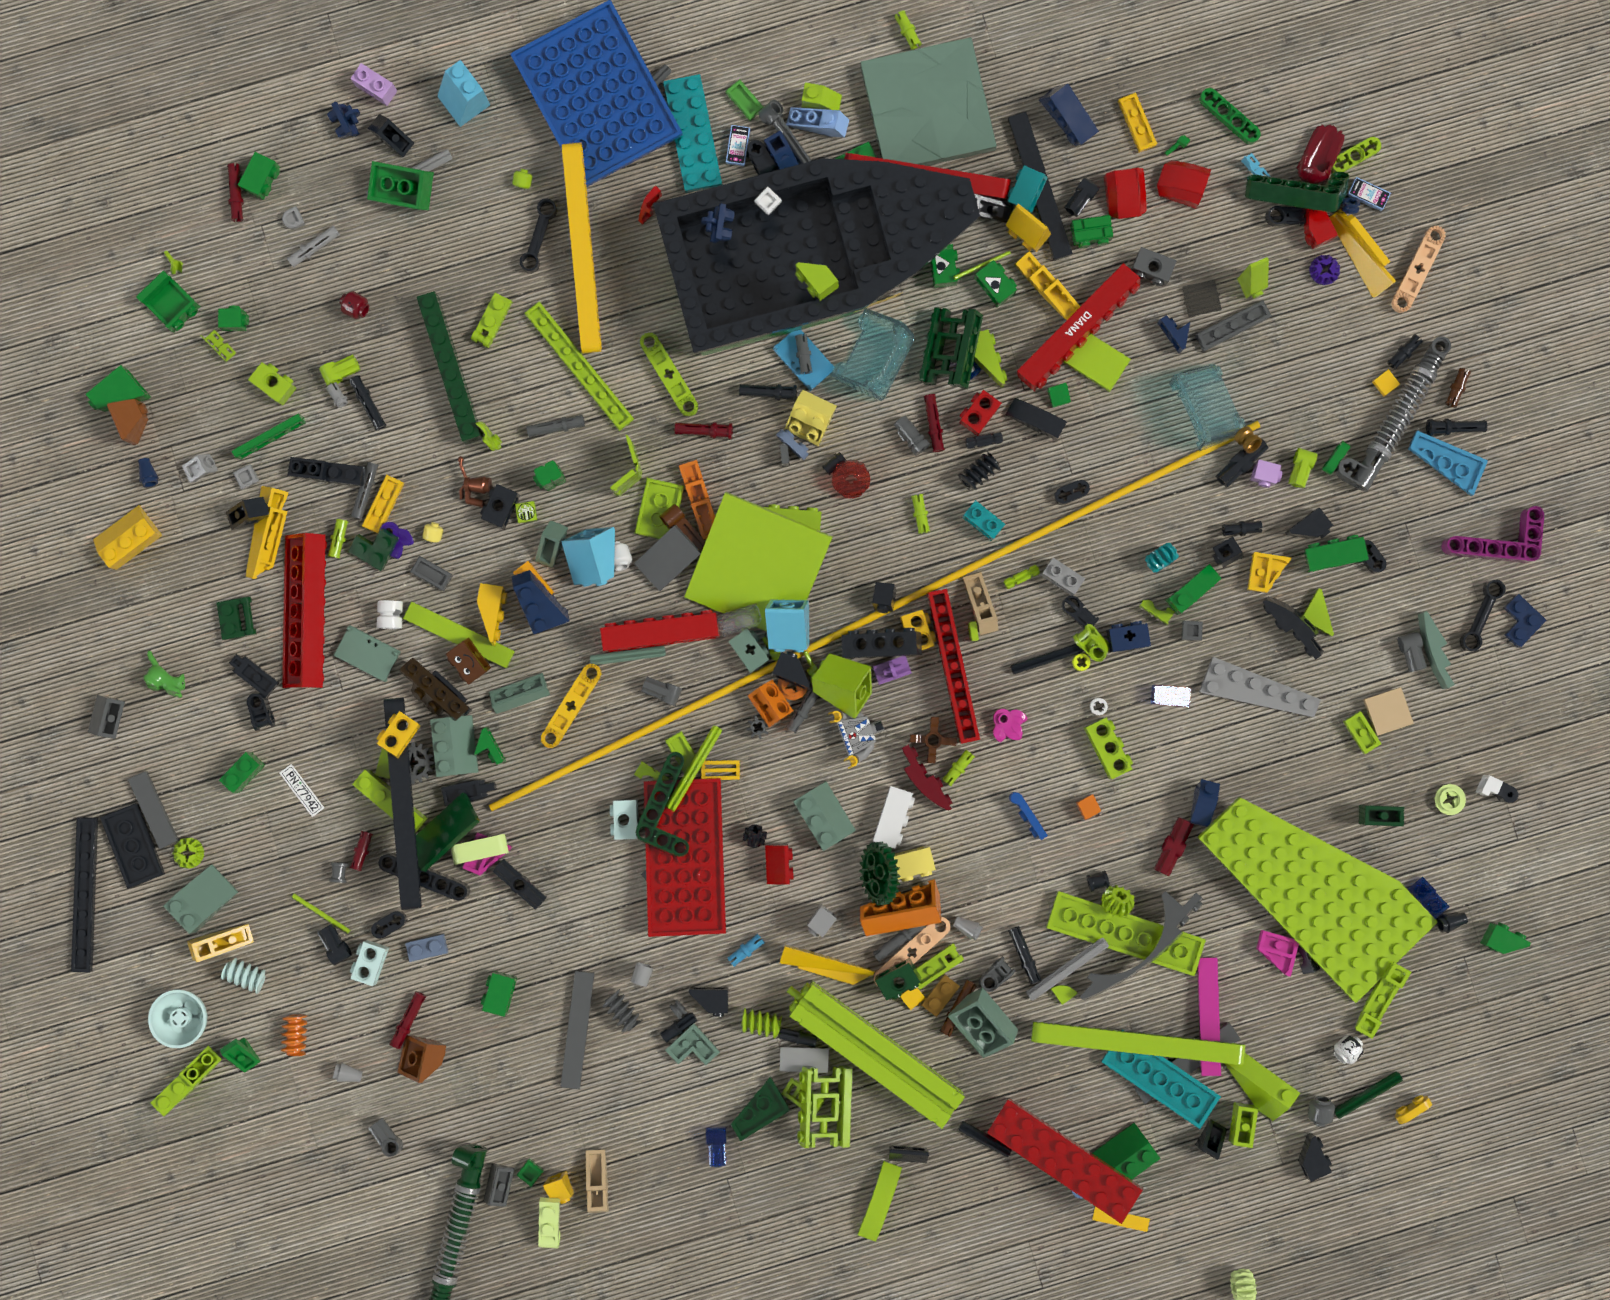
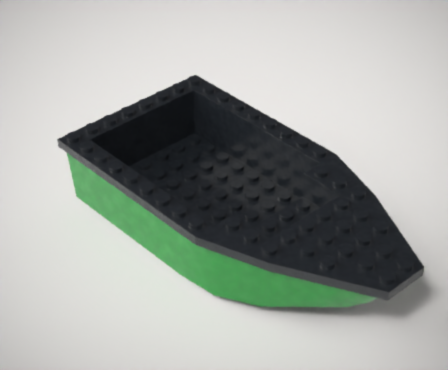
M821 158L653 203L693 353H701L703 356L828 323L856 313L855 311L864 310V308L866 309L867 306L875 303L885 294L916 275L980 218L970 178L883 161ZM767 187L782 200L769 216L754 202ZM720 203L726 204L727 209L735 212L733 222H724L723 228L732 229L731 239L729 241L712 243L710 242L711 232L706 231V225L701 223V219L708 216V211L714 212L715 207H719ZM798 262L826 265L837 278L839 287L820 301L816 296H811L807 290L808 285L805 282L801 283L795 275V265Z

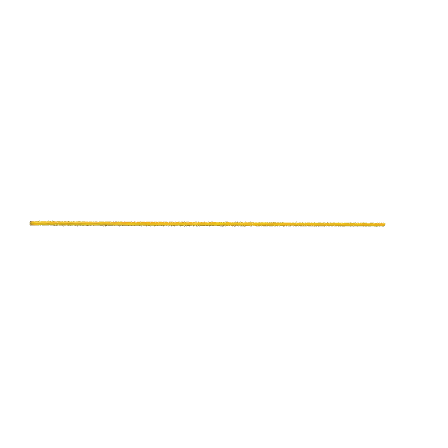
M1258 421L1247 425L1253 431L1261 427ZM1239 430L895 601L894 610L1234 441L1235 435ZM875 611L809 644L808 649L804 650V652L808 651L810 653L842 637V635L848 634V631H854L888 613ZM793 652L798 656L797 659L804 656L803 652ZM777 661L489 804L491 811L772 672Z

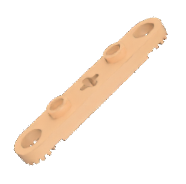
M1433 226L1426 231L1392 299L1391 305L1396 312L1404 313L1408 311L1417 297L1445 240L1446 232H1444L1442 227ZM1432 231L1439 233V240H1432L1430 236ZM1420 265L1423 272L1416 273L1417 269L1414 267ZM1399 298H1403L1406 300V307L1400 308L1399 305H1397V301Z
M941 916V921H944L946 924V929L942 932L935 929V924L926 925V928L917 933L911 941L906 943L874 973V982L876 975L908 958L912 960L913 964L916 963L950 931L949 921ZM909 947L911 949H917L915 951V957H913L912 955L907 956V954L909 953L907 949Z

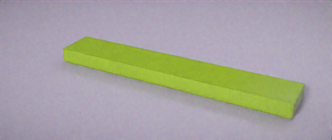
M414 602L410 603L403 619L457 645L469 637L484 658L505 668H508L515 653L514 650L497 642L495 646H492L489 638Z

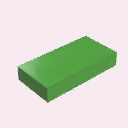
M740 79L725 91L727 96L749 121L755 118L763 108L762 104Z

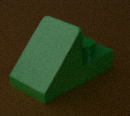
M487 727L483 728L474 755H479L489 749L488 756L491 762L501 765L506 762V759L490 729Z
M246 1038L234 1039L220 1049L221 1055L244 1073L261 1062Z

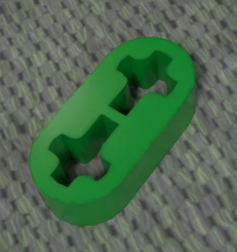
M1342 440L1322 467V471L1331 475L1351 446Z

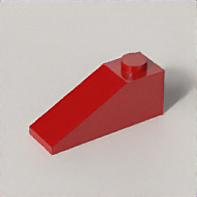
M1305 208V241L1309 246L1311 245L1312 249L1324 245L1338 236L1327 212Z

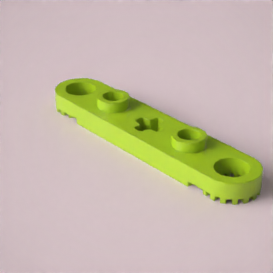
M652 332L644 333L640 338V345L680 412L686 417L694 416L698 412V403L658 337ZM653 338L655 340L653 347H646L644 345L645 339ZM666 370H669V372H674L672 374V379L664 377L666 375ZM686 402L694 404L692 411L687 412L683 409Z

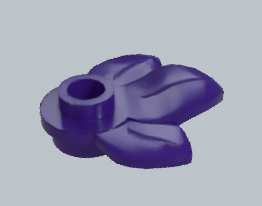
M386 522L381 526L380 530L391 528L393 530L392 534L399 538L391 554L393 558L399 559L403 552V545L414 544L413 537L408 530L399 528L396 523Z

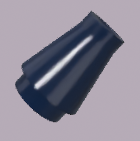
M139 459V482L145 488L157 485L159 477L150 459Z

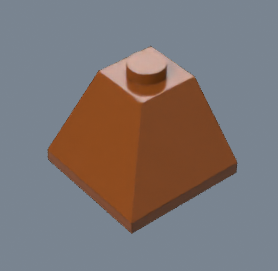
M136 399L107 404L121 440L134 446L137 445L148 422L146 405Z
M407 1034L397 1073L417 1083H422L442 1065L446 1045L436 1040Z

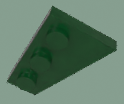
M771 1076L731 1123L740 1141L791 1111Z

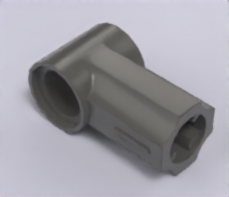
M1419 632L1399 636L1397 639L1400 651L1404 653L1409 672L1427 668L1421 649L1423 648V642Z
M647 676L641 692L659 698L660 701L676 707L682 688L669 683L665 684Z
M381 1118L368 1128L382 1147V1152L385 1156L393 1157L402 1151L403 1141L395 1135L384 1118ZM389 1142L396 1144V1151L390 1150Z

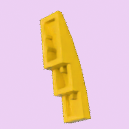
M1030 251L1014 264L1031 285L1066 321L1078 310L1080 305L1061 282L1055 279L1047 268L1038 262Z

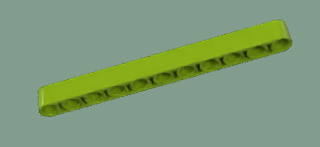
M1033 1022L1031 1042L1236 1065H1244L1246 1045L1072 1025Z

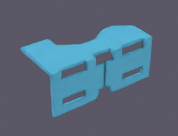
M1252 153L1247 157L1244 156L1241 160L1253 175L1264 176L1262 174L1264 172L1266 176L1271 177L1263 167L1260 168L1258 166L1260 162Z

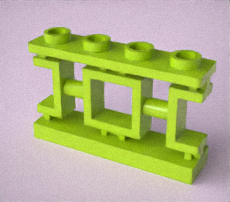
M846 1065L833 1066L832 1076H818V1068L802 1066V1072L799 1074L801 1091L798 1098L799 1103H801V1110L798 1112V1122L800 1123V1131L797 1133L798 1143L803 1148H815L816 1138L830 1137L831 1146L850 1147L852 1068ZM811 1081L821 1082V1092H811ZM829 1082H838V1093L828 1092ZM817 1098H832L831 1115L816 1116ZM810 1121L820 1122L819 1131H810ZM837 1121V1132L827 1131V1122Z

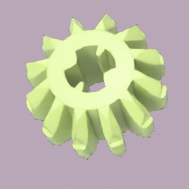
M1249 1269L1233 1271L1230 1278V1287L1234 1300H1255L1257 1286L1253 1273Z

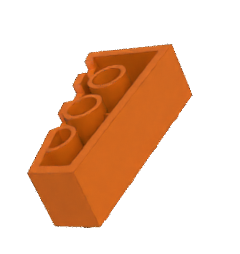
M935 879L928 881V885L922 887L919 885L914 886L909 892L903 894L901 892L895 893L896 898H893V902L887 905H876V903L871 902L860 906V922L865 935L872 936L941 923L940 893Z

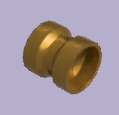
M1248 426L1240 429L1235 435V441L1239 445H1243V449L1247 453H1253L1262 443V439L1258 435H1254L1253 430Z

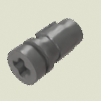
M906 415L894 423L898 430V435L904 442L908 443L909 449L912 448L911 451L915 456L930 446L928 440L924 439L923 434L920 435L917 428L909 421Z

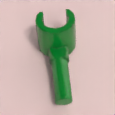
M1185 135L1180 136L1177 142L1164 152L1165 155L1168 156L1179 145L1185 149L1190 139Z

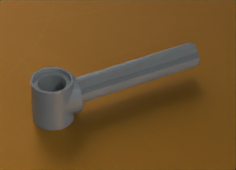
M772 99L759 111V118L767 125L773 124L777 131L781 130L800 164L810 162V158L782 119L783 106L777 100Z

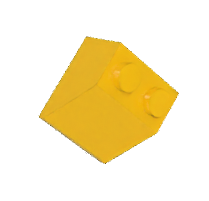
M1020 204L1016 205L1006 223L1007 233L1015 240L1017 237L1023 241L1022 245L1029 251L1033 249L1037 252L1051 235L1048 227Z

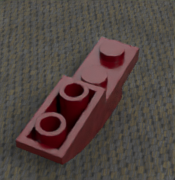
M907 744L901 749L910 764L903 769L915 787L936 805L945 810H951L950 805L953 803L949 795H944L941 790L944 786L940 778H935L934 775L926 778L925 774L928 772L923 763H918L916 757L919 755L914 746L910 747Z

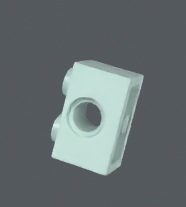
M638 800L613 801V805H610V816H614V824L610 826L611 836H614V840L637 839L636 828L639 823ZM622 814H626L629 817L627 825H622L619 821V817Z

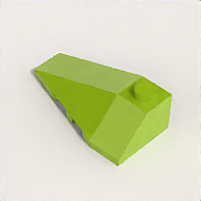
M1246 1053L1244 1065L1224 1063L1253 1105L1272 1121L1289 1110L1300 1095V1092Z

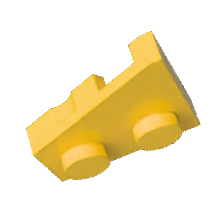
M1253 552L1247 590L1268 593L1291 558Z

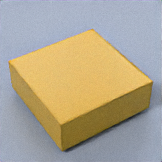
M1389 369L1372 381L1383 397L1400 385Z

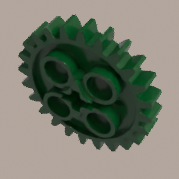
M883 841L871 842L869 845H866L867 849H863L864 855H861L863 862H860L862 869L859 870L862 873L860 880H863L862 887L866 888L864 893L868 894V900L872 899V903H876V905H887L893 902V898H896L895 893L899 892L897 885H900L898 878L901 876L897 873L900 867L896 866L898 859L894 860L895 852L891 853L892 848L888 847L887 843H883Z

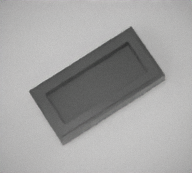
M421 556L418 557L410 573L442 591H445L453 577V574Z

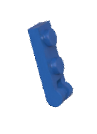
M1012 792L1009 795V800L1017 804L1021 810L1018 813L1024 822L1028 821L1030 824L1029 831L1033 837H1038L1040 840L1047 837L1048 835L1022 795L1018 792Z

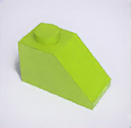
M805 82L802 108L840 110L842 95L823 85Z

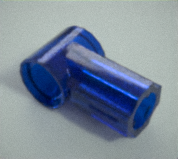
M726 1127L706 1128L709 1166H726Z

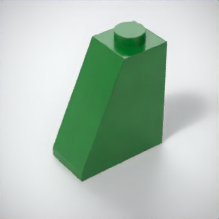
M122 365L118 366L85 394L90 399L88 401L90 406L95 410L99 409L103 412L109 411L107 406L109 403L136 399L141 402L151 398L131 372Z

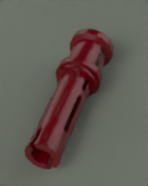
M675 422L674 432L675 434L710 436L713 439L724 437L732 440L733 423L717 424V422H713L711 424Z

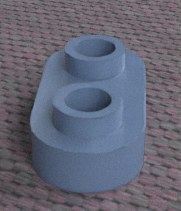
M780 429L776 434L778 439L786 444L801 460L804 461L809 455L807 451L809 449L802 442L798 444L793 439L795 436L789 430L783 431Z

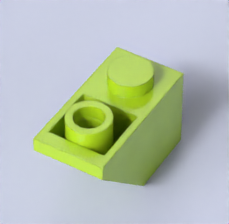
M800 262L795 265V275L801 283L805 282L808 285L807 290L812 297L816 296L821 301L839 287L837 278L826 265Z

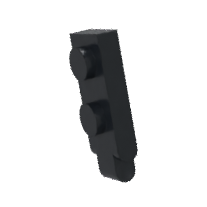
M235 654L229 662L234 667L232 671L267 698L280 683L245 655L242 658Z

